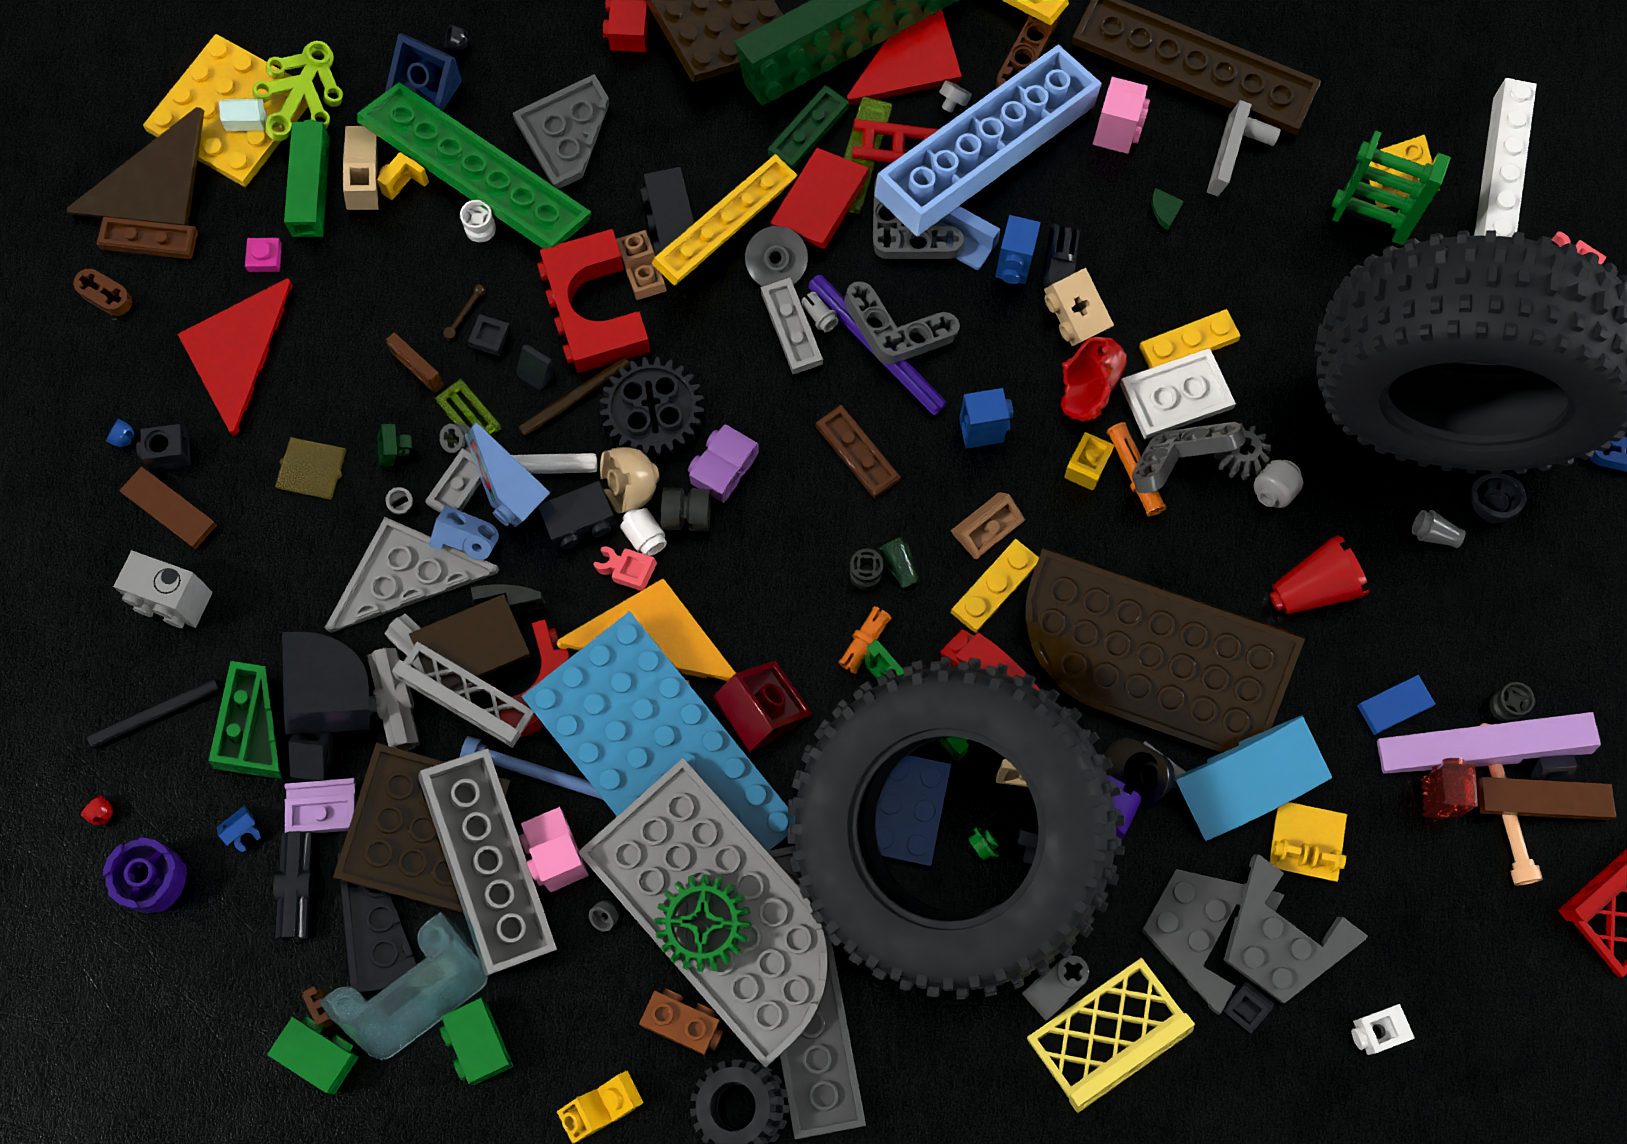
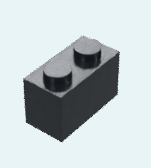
M599 481L538 505L555 550L573 548L581 542L580 540L590 536H603L616 526L614 515Z

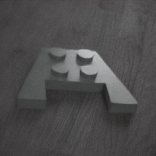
M1254 854L1250 861V874L1247 884H1244L1241 907L1238 917H1235L1224 961L1277 1001L1286 1003L1365 941L1368 935L1344 917H1337L1321 943L1315 942L1265 904V901L1284 873L1259 854Z
M1176 869L1141 931L1171 965L1173 964L1185 977L1195 992L1197 991L1209 1004L1208 1007L1219 1015L1232 994L1235 985L1206 969L1203 965L1235 906L1241 907L1243 899L1241 894L1244 884ZM1272 891L1265 904L1276 912L1284 895Z

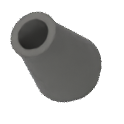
M1422 510L1415 518L1412 526V534L1417 536L1419 541L1448 545L1455 548L1461 546L1466 534L1465 530L1458 528L1433 510L1429 512Z

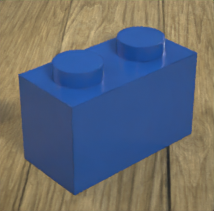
M1009 215L1000 250L996 278H1000L1009 284H1026L1041 222Z
M1003 388L964 394L959 420L966 449L1004 442L1006 431L1010 430L1009 419L1013 418V406L1010 398L1005 399Z

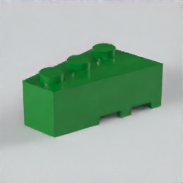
M230 661L209 756V763L213 769L283 779L270 678L265 666Z

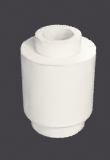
M647 508L629 510L622 519L624 521L620 527L638 553L653 556L666 546L665 533Z

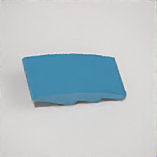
M1303 715L1240 741L1239 746L1207 759L1206 764L1176 776V782L1205 841L1288 803L1331 779L1332 775Z

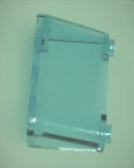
M441 912L427 921L418 933V944L427 958L366 1002L363 996L351 987H340L319 1001L328 1016L370 1057L382 1060L394 1056L442 1020L441 1016L454 1011L486 985L488 976L484 975L478 954L456 923Z

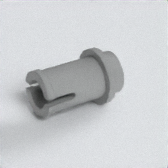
M816 292L808 293L807 296L814 305L812 306L804 297L801 300L802 308L816 322L815 326L818 330H823L824 332L831 331L839 321L837 312L833 309L830 310Z

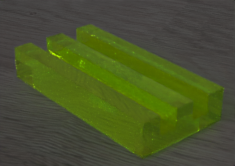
M461 379L435 397L437 403L455 424H465V422L446 401L449 397L473 425L477 422L489 435L493 431L497 432L501 429L500 424ZM458 390H461L489 423L486 427L479 422L456 394Z

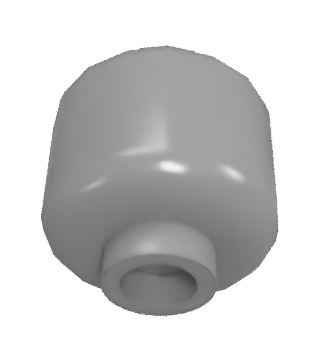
M1272 460L1258 474L1253 485L1255 493L1262 504L1268 507L1285 508L1298 495L1304 483L1301 471L1294 463L1288 460Z

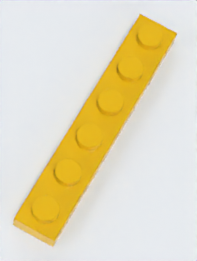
M775 154L654 257L651 264L675 286L789 187L798 175Z

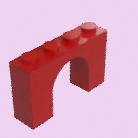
M613 229L558 244L552 249L548 247L540 250L543 262H539L537 265L542 282L549 280L551 289L545 290L550 308L557 307L560 316L554 318L559 337L566 335L568 344L563 346L568 364H575L577 373L615 363L623 357L629 359L651 352L639 311L606 321H591L579 316L571 307L575 293L583 284L599 277L624 271L621 253Z

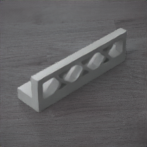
M416 642L404 662L399 659L392 670L396 679L512 748L535 714L532 709L419 642ZM421 653L432 659L435 672L423 674L411 666ZM437 663L447 669L439 671ZM457 674L462 678L464 689L453 692L442 685L440 676ZM466 680L476 687L468 688ZM480 691L489 693L492 698L493 707L487 709L480 708L471 702L469 694ZM496 698L505 704L497 706ZM514 708L524 714L517 727L514 728L500 720L499 711Z

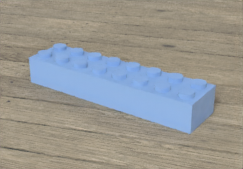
M1058 44L880 171L877 175L874 196L914 235L919 236L1095 106L1102 83Z

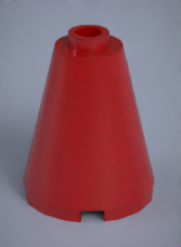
M1340 535L1329 539L1272 585L1274 592L1269 595L1278 612L1284 610L1288 615L1362 598L1369 594V589L1361 587V585L1367 583L1361 566L1351 548L1344 551L1340 546V543L1345 541Z

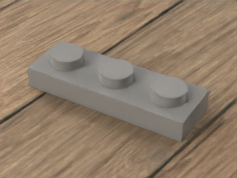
M791 278L761 287L762 297L792 374L823 365V358Z

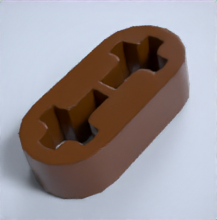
M84 269L75 276L74 288L84 300L113 316H121L130 310L132 298L119 283L93 269ZM87 282H95L99 289L95 290L89 286L86 288L85 284ZM109 294L115 298L120 297L121 301L119 303L115 301L111 303L107 296Z

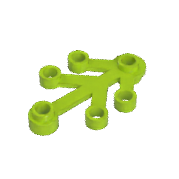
M313 41L304 47L302 54L284 58L271 57L268 59L266 72L274 79L283 77L285 70L304 67L300 75L270 82L258 81L253 86L254 99H263V103L268 102L274 94L291 91L280 112L269 115L266 120L265 130L271 139L283 141L290 136L291 119L303 97H305L311 112L310 120L322 117L325 119L323 123L326 129L328 128L330 116L323 109L312 80L316 73H318L325 88L323 100L328 106H339L342 102L343 92L336 85L330 71L334 56L326 43ZM313 56H320L323 60H316ZM278 65L281 69L276 71L271 66ZM265 89L268 93L262 95L257 90ZM334 93L338 98L332 99L328 94ZM280 127L283 129V132H276L273 128Z

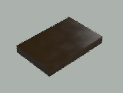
M504 594L409 633L413 645L416 642L421 643L478 678L530 657V652ZM420 653L418 657L425 673L435 672L432 659ZM437 663L439 671L447 669ZM455 673L440 676L442 685L450 690L463 685L462 678Z

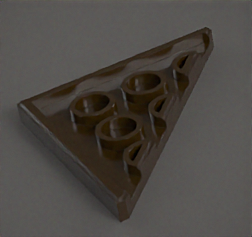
M199 107L193 109L68 206L67 212L78 216L97 218L105 216L188 226L205 111Z

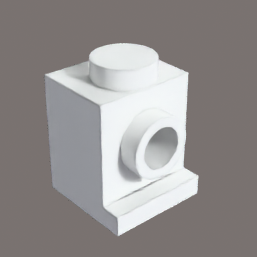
M1400 1004L1353 1021L1356 1027L1351 1031L1353 1040L1360 1050H1366L1367 1055L1375 1054L1415 1039ZM1374 1025L1381 1029L1382 1035L1379 1039L1376 1038L1372 1027Z

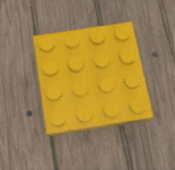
M215 34L145 121L143 126L147 132L159 137L196 107L202 108L205 112L198 161L246 188L281 141L271 139L267 135L266 130L226 131L220 119L219 101L223 99H254L253 86L256 82H270L292 76L285 72L281 78H271L266 72V61ZM273 65L271 66L273 70H280L279 68ZM265 89L257 90L262 95L268 93ZM291 91L274 94L268 102L263 103L266 120L269 115L280 112ZM303 97L295 111L291 123L297 122L308 108L305 97ZM280 127L273 128L276 132H283V129Z

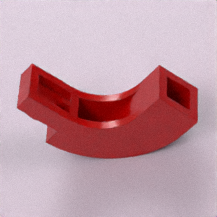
M545 619L532 623L542 660L540 674L536 682L528 690L511 697L528 708L530 707L521 696L571 658L568 648L566 650H555L559 648L557 646L559 638L556 629H549ZM500 700L496 701L497 706L505 704ZM514 708L499 711L501 720L514 728L517 727L524 714ZM536 714L533 715L519 738L530 735L544 727V724Z
M962 629L940 651L942 657L951 658L953 666H958L960 661L969 662V658L981 659V669H987L989 665L998 667L1000 663L1008 666L1007 676L1013 678L1015 675L1024 677L1026 674L1011 657L980 633L973 636ZM1034 683V684H1033V688H1035V689H1037V690H1040V689L1037 687V685Z

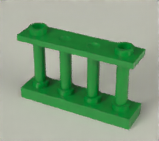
M1375 131L1370 142H1362L1356 160H1359L1345 189H1338L1331 205V207L1336 208L1332 220L1338 222L1345 208L1391 224V228L1396 229L1392 242L1404 245L1441 186L1451 157L1438 153L1432 164L1426 163L1421 165L1376 149L1381 132ZM1372 161L1417 177L1419 180L1416 179L1414 182L1371 167L1369 164ZM1362 178L1408 193L1409 195L1403 197L1360 181ZM1355 193L1400 210L1396 213L1356 199L1352 195Z

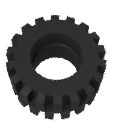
M733 1059L732 1061L719 1062L717 1068L710 1067L706 1070L707 1077L699 1078L696 1086L700 1090L698 1093H692L690 1100L696 1101V1108L690 1109L691 1117H697L698 1122L693 1126L696 1132H703L704 1136L701 1139L706 1144H768L769 1142H775L780 1136L777 1131L784 1129L787 1121L783 1120V1114L789 1113V1105H784L783 1099L787 1098L788 1094L786 1089L780 1088L779 1085L782 1081L779 1076L772 1075L770 1068H765L757 1062ZM738 1085H745L749 1088L756 1104L752 1121L743 1129L734 1128L725 1115L726 1098L730 1091Z

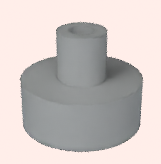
M945 80L939 91L947 97L942 108L951 113L954 111L957 103L967 106L972 96L967 90Z

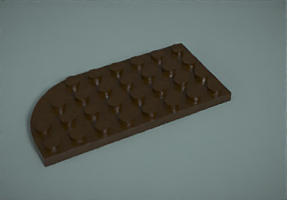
M1042 547L1027 593L1026 622L1032 649L1041 667L1058 684L1060 689L1072 698L1092 708L1220 753L1239 746L1240 741L1272 728L1305 641L1304 636L1045 547Z

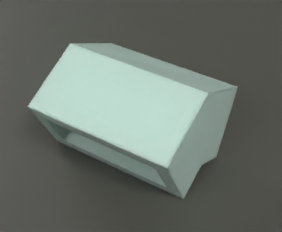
M223 99L219 101L220 119L226 131H265L266 112L263 107V99Z

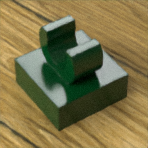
M395 424L381 425L377 436L379 467H392L397 456H409V449H412V439L410 435L396 436Z

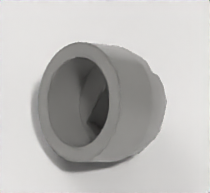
M401 487L393 488L386 496V505L394 514L402 515L412 508L413 498L407 489ZM404 497L408 498L409 501L396 508L393 507V503Z

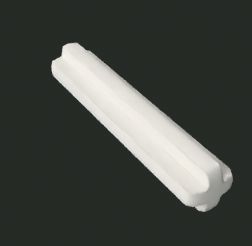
M594 453L511 455L530 474L592 473L598 469V458Z

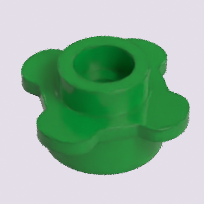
M976 827L974 829L975 834L969 837V841L984 861L991 856L999 857L996 848L1000 845L991 831L987 829L983 832L981 828L978 829Z

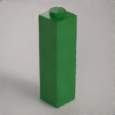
M315 120L292 122L284 223L292 237H323L330 136L324 123Z

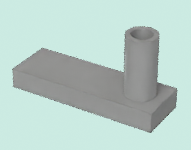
M1240 100L1229 114L1207 193L1219 196L1229 184L1243 135L1270 146H1274L1280 134L1279 128L1248 117L1252 104Z

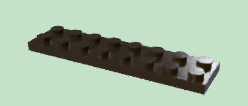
M1091 0L1071 42L1075 46L1232 110L1240 100L1252 104L1248 116L1296 136L1321 83V80L1123 0Z

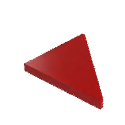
M942 9L889 37L847 95L849 105L943 86L945 80L954 84L961 82L962 75Z
M288 278L178 334L232 436L237 435L239 432V423L244 411L248 408L255 389L256 378L259 370L263 368L270 349L271 338L274 331L277 330L285 308L283 306L288 293L293 288Z

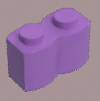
M726 424L719 431L714 430L706 443L708 449L702 456H695L688 468L691 484L699 489H710L711 496L723 503L731 495L741 477L746 473L759 453L757 442Z

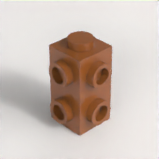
M665 989L663 994L654 991L639 1023L641 1027L704 1056H707L709 1049L716 1051L724 1031L719 1029L720 1020L714 1018L717 1013L716 1011L697 1003L695 1009L682 1003L684 1000L683 996L668 989Z

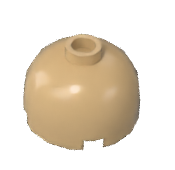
M617 447L602 453L600 460L601 479L607 478L610 490L604 489V493L615 513H627L629 510L640 509L652 499L656 483L659 481L657 466L654 463L652 464L642 451L630 447Z

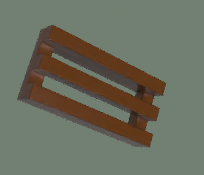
M395 332L386 339L392 355L429 389L437 393L444 386L439 373Z
M315 986L302 992L304 1001L316 1025L334 1031L346 1025L343 1018L335 1015L340 1012L337 1005L329 1003L334 1000L330 992Z

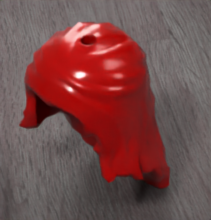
M1089 338L1081 345L1072 358L1062 363L1064 367L1063 381L1066 387L1064 389L1065 395L1061 401V408L1064 414L1071 419L1085 422L1086 420L1096 419L1097 416L1101 415V409L1106 407L1115 385L1123 375L1127 365L1126 354L1122 347L1112 338Z

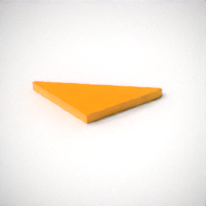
M664 579L659 580L558 639L557 646L560 649L566 650L571 648L581 650L630 611L675 668L681 671V674L705 679L711 677L726 680V682L736 674Z

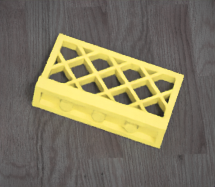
M1140 958L1027 1037V1040L1066 1093L1073 1108L1079 1113L1191 1034L1195 1024L1187 1013L1184 1014L1145 961ZM1139 970L1149 982L1147 994L1126 990L1128 978ZM1123 982L1122 989L1114 988ZM1152 987L1159 996L1151 995ZM1106 993L1120 995L1119 1014L1098 1010L1099 998ZM1125 996L1146 1000L1144 1018L1123 1015ZM1095 1001L1094 1009L1085 1008ZM1150 1001L1166 1004L1173 1015L1164 1022L1149 1020ZM1077 1013L1093 1015L1090 1034L1069 1030L1071 1017ZM1097 1016L1118 1020L1115 1039L1094 1035ZM1066 1021L1065 1029L1057 1028ZM1125 1021L1143 1025L1141 1038L1135 1042L1120 1040L1121 1022ZM1147 1026L1155 1027L1146 1034ZM1048 1033L1064 1035L1061 1054L1045 1051L1038 1040ZM1068 1036L1089 1040L1086 1059L1065 1055ZM1093 1041L1113 1044V1057L1107 1062L1090 1060ZM1118 1046L1127 1047L1117 1054ZM1052 1059L1060 1060L1059 1069ZM1064 1061L1085 1065L1084 1077L1072 1086H1070L1062 1074ZM1089 1066L1098 1067L1088 1074Z

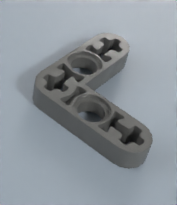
M876 177L875 183H874V194H875V188H876L877 177ZM874 196L873 245L874 251L879 257L884 259L956 258L962 253L964 249V236L960 229L953 226H931L919 235L927 240L926 246L921 249L913 248L910 245V241L918 236L914 235L906 226H902V222L897 217L890 221L881 219L880 213L888 208ZM885 231H890L891 243L888 248L884 247L883 244L885 241ZM932 237H936V248H933ZM947 238H953V247H947Z
M865 282L852 283L848 287L844 298L847 310L879 361L885 364H895L950 344L956 338L960 328L958 319L947 312H940L896 327L874 289ZM877 318L882 322L883 326L874 328L867 323V319ZM919 333L924 337L925 342L915 343L910 339L909 334Z
M1236 422L1172 430L1157 434L1149 442L1132 473L1136 490L1139 493H1150L1163 487L1180 457L1227 452L1239 448L1245 443L1241 425Z

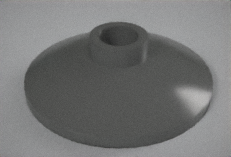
M782 226L766 227L757 232L747 245L745 252L747 271L752 279L761 286L791 278L792 283L795 284L802 277L807 267L808 253L801 237L789 228ZM773 251H777L780 254V260L777 263H772L769 259Z

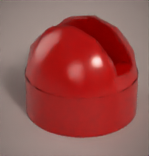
M102 795L93 799L81 812V816L93 825H104L113 815L111 804Z

